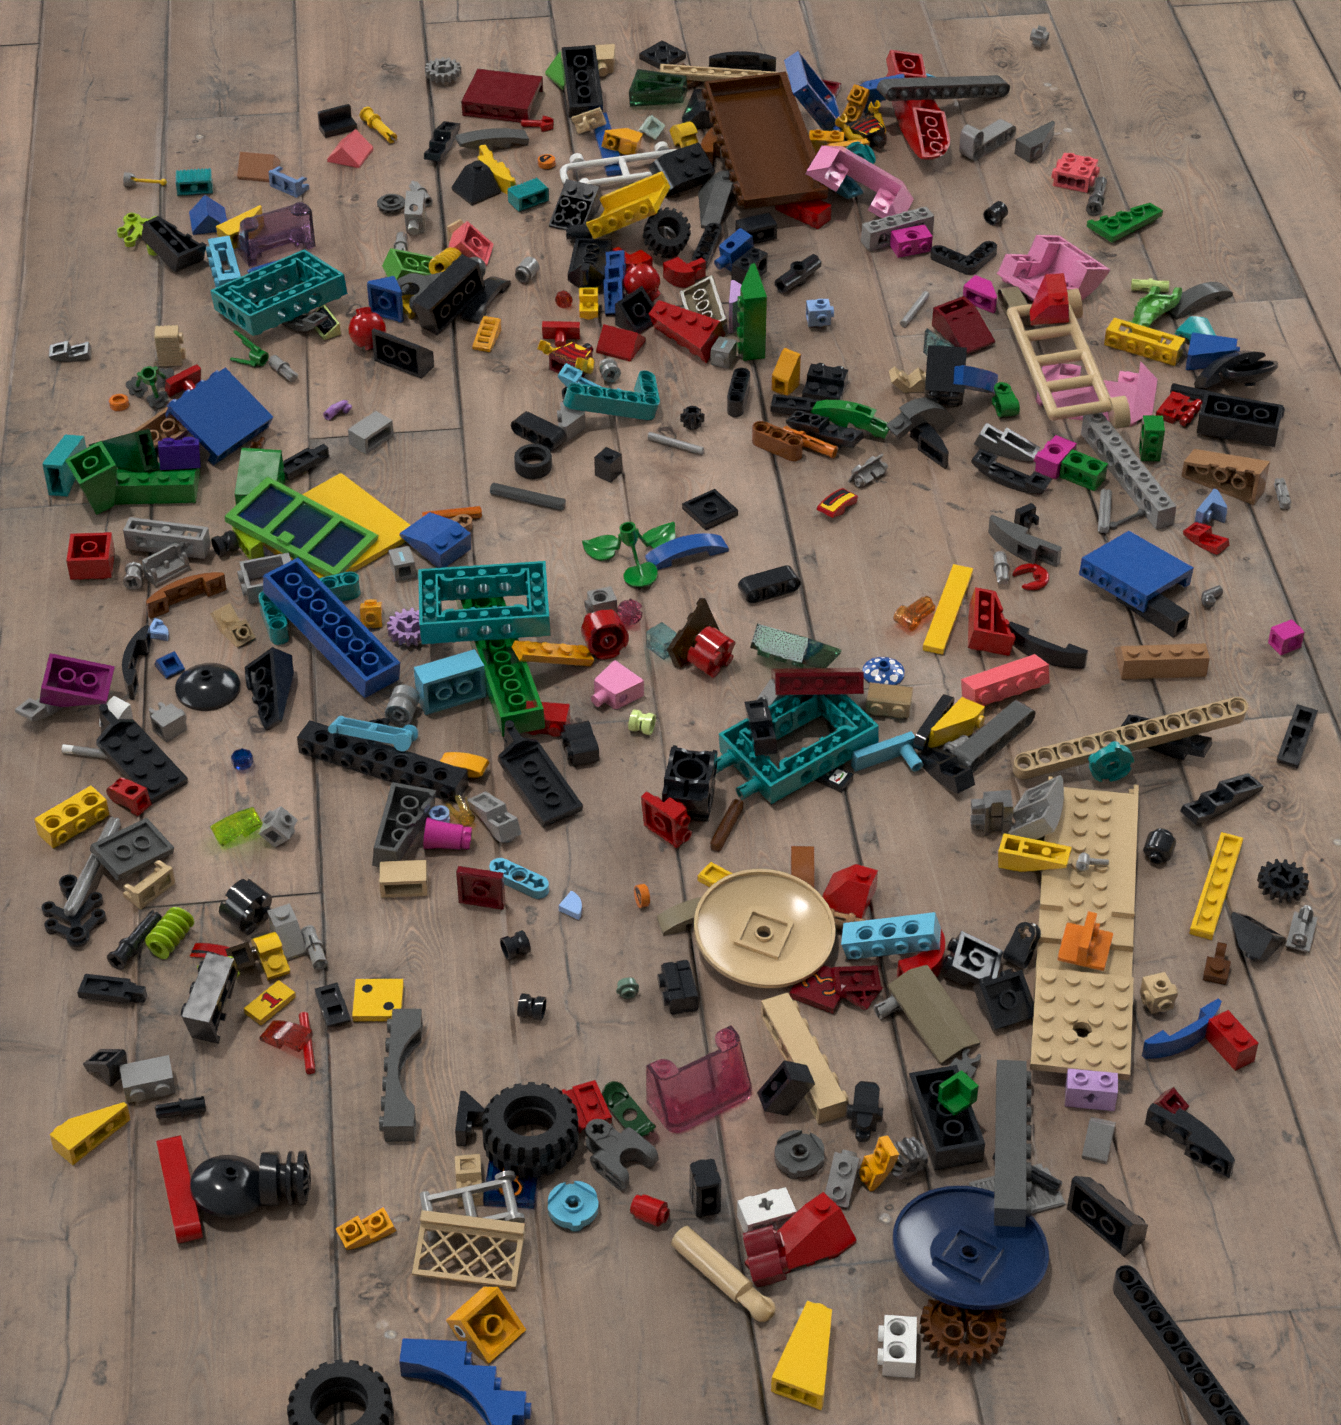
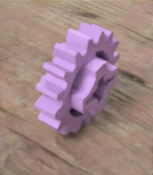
M413 608L410 611L402 609V613L395 612V617H389L390 622H387L388 636L392 637L393 642L398 640L399 645L406 643L407 646H410L411 643L418 645V641H421L419 610L416 612Z

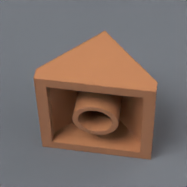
M240 152L237 178L269 182L268 171L278 167L281 163L280 159L273 154Z

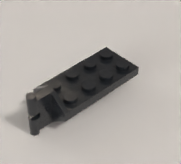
M576 238L568 270V281L577 288H596L604 283L606 252H611L612 239Z
M107 704L99 706L101 735L96 739L97 746L128 780L147 788L151 804L188 784L187 776L134 719H117L108 709Z
M506 721L504 750L498 755V762L541 825L545 827L583 811V804L537 739L521 737L514 727V722Z

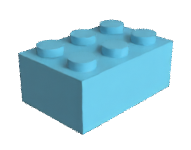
M475 649L414 667L415 688L419 693V704L425 715L486 697L484 664Z

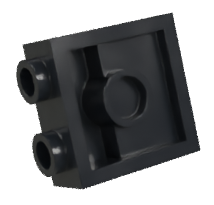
M824 363L811 364L807 373L806 384L802 391V397L819 401L841 400L848 383V369H844L842 366L830 367Z
M963 931L956 938L952 937L947 945L950 955H947L942 963V968L946 969L945 977L964 986L969 981L977 985L979 984L978 979L989 975L993 979L997 978L1003 955L1002 950Z
M1013 968L999 972L1000 977L993 979L989 975L978 979L979 984L973 986L980 1008L986 1011L992 1031L1033 1018L1034 1001L1023 970L1014 972Z

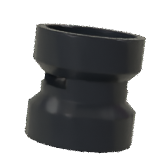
M997 201L984 211L983 217L988 224L996 225L1008 215V208L1003 202Z
M231 530L225 532L223 536L217 535L211 538L212 547L219 557L225 555L229 550L239 549L238 540Z
M523 930L515 932L512 937L505 936L500 938V946L507 960L515 958L517 954L531 952L529 939Z
M521 993L517 1007V1016L523 1018L531 1016L534 1020L542 1021L546 1011L547 998L543 996L535 998L531 997L530 994Z

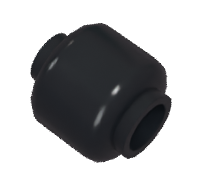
M1163 828L1151 831L1146 838L1143 848L1144 854L1155 864L1167 862L1173 856L1176 839L1170 831Z

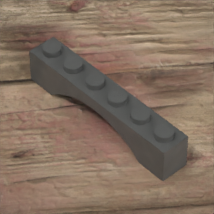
M392 1009V1019H387V1033H390V1038H386L385 1049L386 1052H389V1057H384V1072H387V1077L382 1079L383 1092L386 1091V1096H381V1111H384V1116L379 1117V1131H384L385 1142L415 1141V1106L406 1097L399 1081L406 1060L422 1043V1009Z

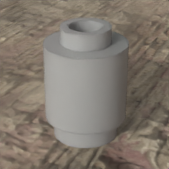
M533 257L524 258L515 269L516 279L520 282L530 281L539 271L538 261Z

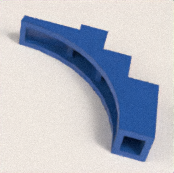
M402 1339L399 1360L401 1376L423 1379L441 1385L458 1394L476 1410L486 1425H525L526 1419H531L532 1403L527 1402L526 1391L501 1390L502 1377H497L496 1366L472 1365V1352H468L467 1341Z

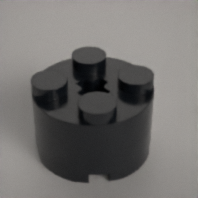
M241 879L225 894L228 897L225 904L221 902L219 906V915L241 932L250 935L254 932L258 922L268 919L267 910H271L272 896L251 879H248V881Z

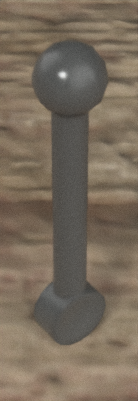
M1139 509L1137 513L1130 515L1122 520H1119L1117 522L1112 521L1110 522L1109 528L1111 530L1117 529V526L1120 524H1123L1138 516L1143 517L1145 515V511L1143 509Z

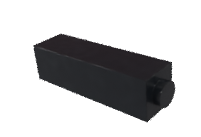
M1158 594L1148 600L1146 612L1144 613L1116 597L1118 602L1172 638L1187 629L1190 613L1162 594Z

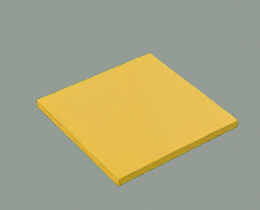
M342 473L302 494L379 535L378 540L346 572H355L388 553L389 550L395 549L406 542L399 536V533L411 525ZM293 500L251 523L263 529ZM303 503L272 534L279 537L281 533L286 531L294 535L295 539L290 544L301 549L332 518ZM340 523L309 554L335 567L365 536ZM263 543V546H265L273 554H283L282 552ZM308 567L318 578L326 577Z

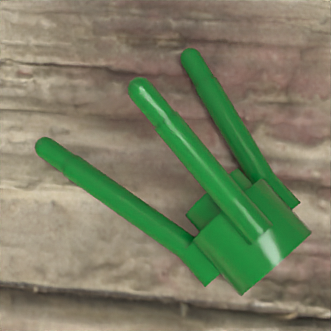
M233 331L242 340V343L251 349L249 352L251 360L231 357L230 361L248 364L256 367L257 364L264 366L268 362L269 354L253 344L238 331Z

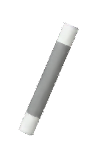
M62 745V753L109 759L101 749Z

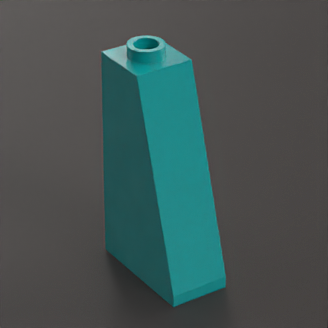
M65 434L44 460L42 465L48 495L69 496L75 478L65 459L87 448L84 436Z

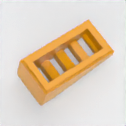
M483 316L472 349L491 352L501 332L500 318Z

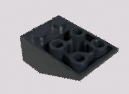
M566 179L549 222V227L566 230L569 229V225L586 224V222L591 221L601 205L599 199L603 195L600 187Z

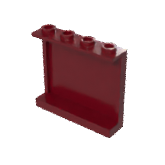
M477 68L461 101L462 116L521 123V120H530V109L538 92H543V76Z
M859 668L771 669V679L775 680V695L864 694V672Z

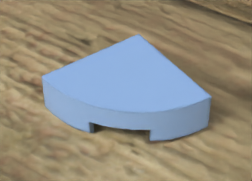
M154 618L150 626L151 637L168 641V628L162 620Z
M570 891L559 904V911L579 920L582 914L580 897L573 891Z

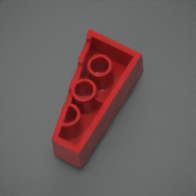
M660 300L656 302L649 312L655 329L670 339L672 338L677 341V344L689 349L690 353L699 356L705 363L711 357V348L718 337H725L721 321Z

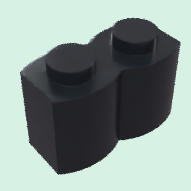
M589 720L563 725L560 739L562 745H566L565 753L567 760H571L574 766L600 761L598 743Z

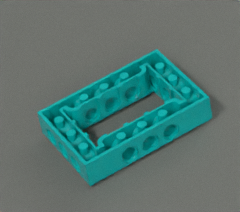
M305 249L210 290L214 310L252 336L260 335L270 328H276L279 324L291 321L299 315L307 314L317 307H321L333 300H338L348 294L344 274Z
M546 561L418 569L421 644L551 636ZM523 595L527 597V607L522 604H514V606L471 607V609L458 610L452 608L442 612V601Z

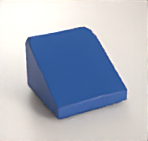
M175 651L157 659L154 663L155 667L166 679L185 670Z

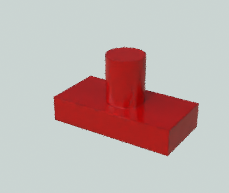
M542 321V338L555 339V346L562 347L566 344V339H580V322Z
M196 364L166 379L165 392L171 397L183 390L194 389L195 384L201 381V368Z

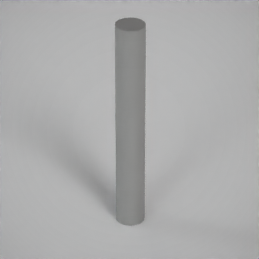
M927 291L921 294L900 321L902 327L908 325L930 295Z
M653 432L648 433L647 439L700 455L704 453V447Z

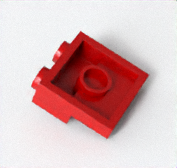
M648 791L641 796L645 827L676 848L690 839L692 831L688 829V824L691 817L687 815V808L681 802H676L670 797L663 802L658 796H653Z

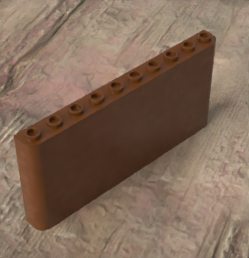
M786 71L704 82L702 98L706 100V110L710 112V122L713 123V131L715 135L717 134L718 146H721L722 158H725L726 170H729L730 182H733L734 194H737V203L742 210L827 199L828 187L805 174L816 154Z

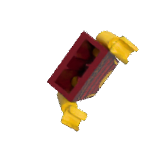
M540 340L537 350L549 356V370L559 374L564 365L568 364L583 371L582 377L593 373L595 361L591 344L585 343L581 346L577 343L569 342L562 347L553 348L549 342Z

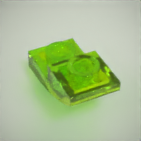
M251 807L221 819L211 825L210 828L219 844L223 847L241 834L246 838L261 828L263 822L255 808Z

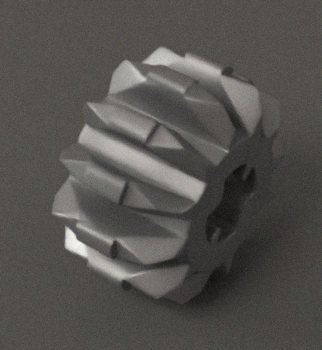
M905 1137L900 1142L896 1141L894 1146L899 1156L890 1173L899 1180L909 1179L912 1175H917L918 1171L924 1169L923 1165L928 1163L927 1157L929 1154L925 1146L915 1137L909 1139Z

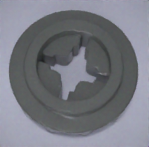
M386 194L377 200V207H379L380 211L393 214V212H400V210L404 209L405 199L398 194Z

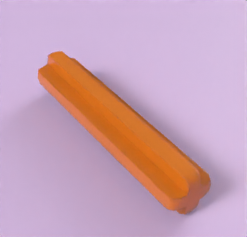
M480 506L422 512V517L429 512L448 519L460 514L469 515L472 519L482 517Z

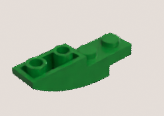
M844 400L817 401L811 411L813 414L829 417V421L837 426L847 428L849 423H851L856 428L864 429L875 437L885 439L889 432L886 426L888 422L874 416L877 411L876 409L859 403Z

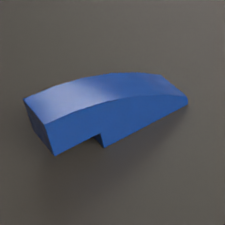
M966 365L954 367L953 384L965 385L967 390L995 394L994 385L998 383V374Z

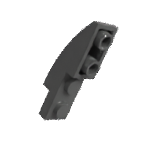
M994 515L990 516L988 533L1005 550L1032 564L1039 560L1055 567L1058 566L1061 558V546L1029 535L1028 528Z

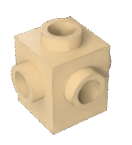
M1165 972L1142 978L1141 1000L1144 1005L1148 1006L1151 1014L1174 1009L1178 991L1176 986L1171 984Z

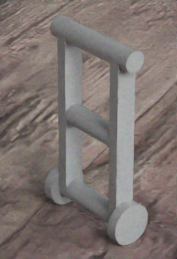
M514 1171L500 1172L495 1175V1180L432 1195H430L429 1191L419 1194L422 1210L433 1212L432 1203L462 1197L466 1216L477 1217L472 1194L502 1188L508 1212L483 1218L518 1223L525 1222L524 1214L518 1213L512 1187V1181L516 1179ZM427 1231L430 1243L439 1241L437 1232Z

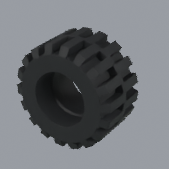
M665 207L664 210L660 208L657 214L648 218L643 229L645 246L649 245L648 250L650 252L653 250L656 256L661 254V258H665L666 255H668V258L673 257L674 254L677 256L680 251L684 250L691 235V225L687 223L688 218L683 217L681 211L679 213L676 212L677 209L675 208L669 210V207ZM660 226L670 227L675 232L676 238H663L657 228Z

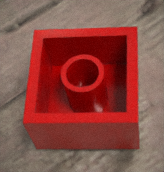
M112 532L70 534L66 560L70 580L112 578L115 556Z

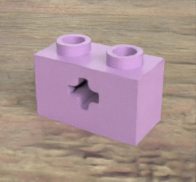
M1068 1069L1065 1084V1107L1115 1111L1118 1094V1073Z

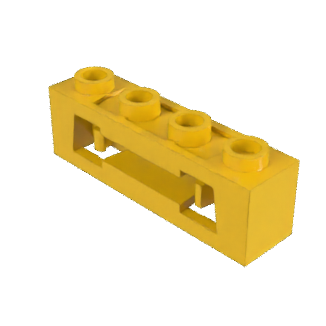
M1113 318L1107 327L1104 345L1173 366H1176L1183 355L1185 338L1118 318ZM1121 326L1127 327L1125 332L1120 330ZM1165 339L1171 340L1172 342L1169 345H1167Z

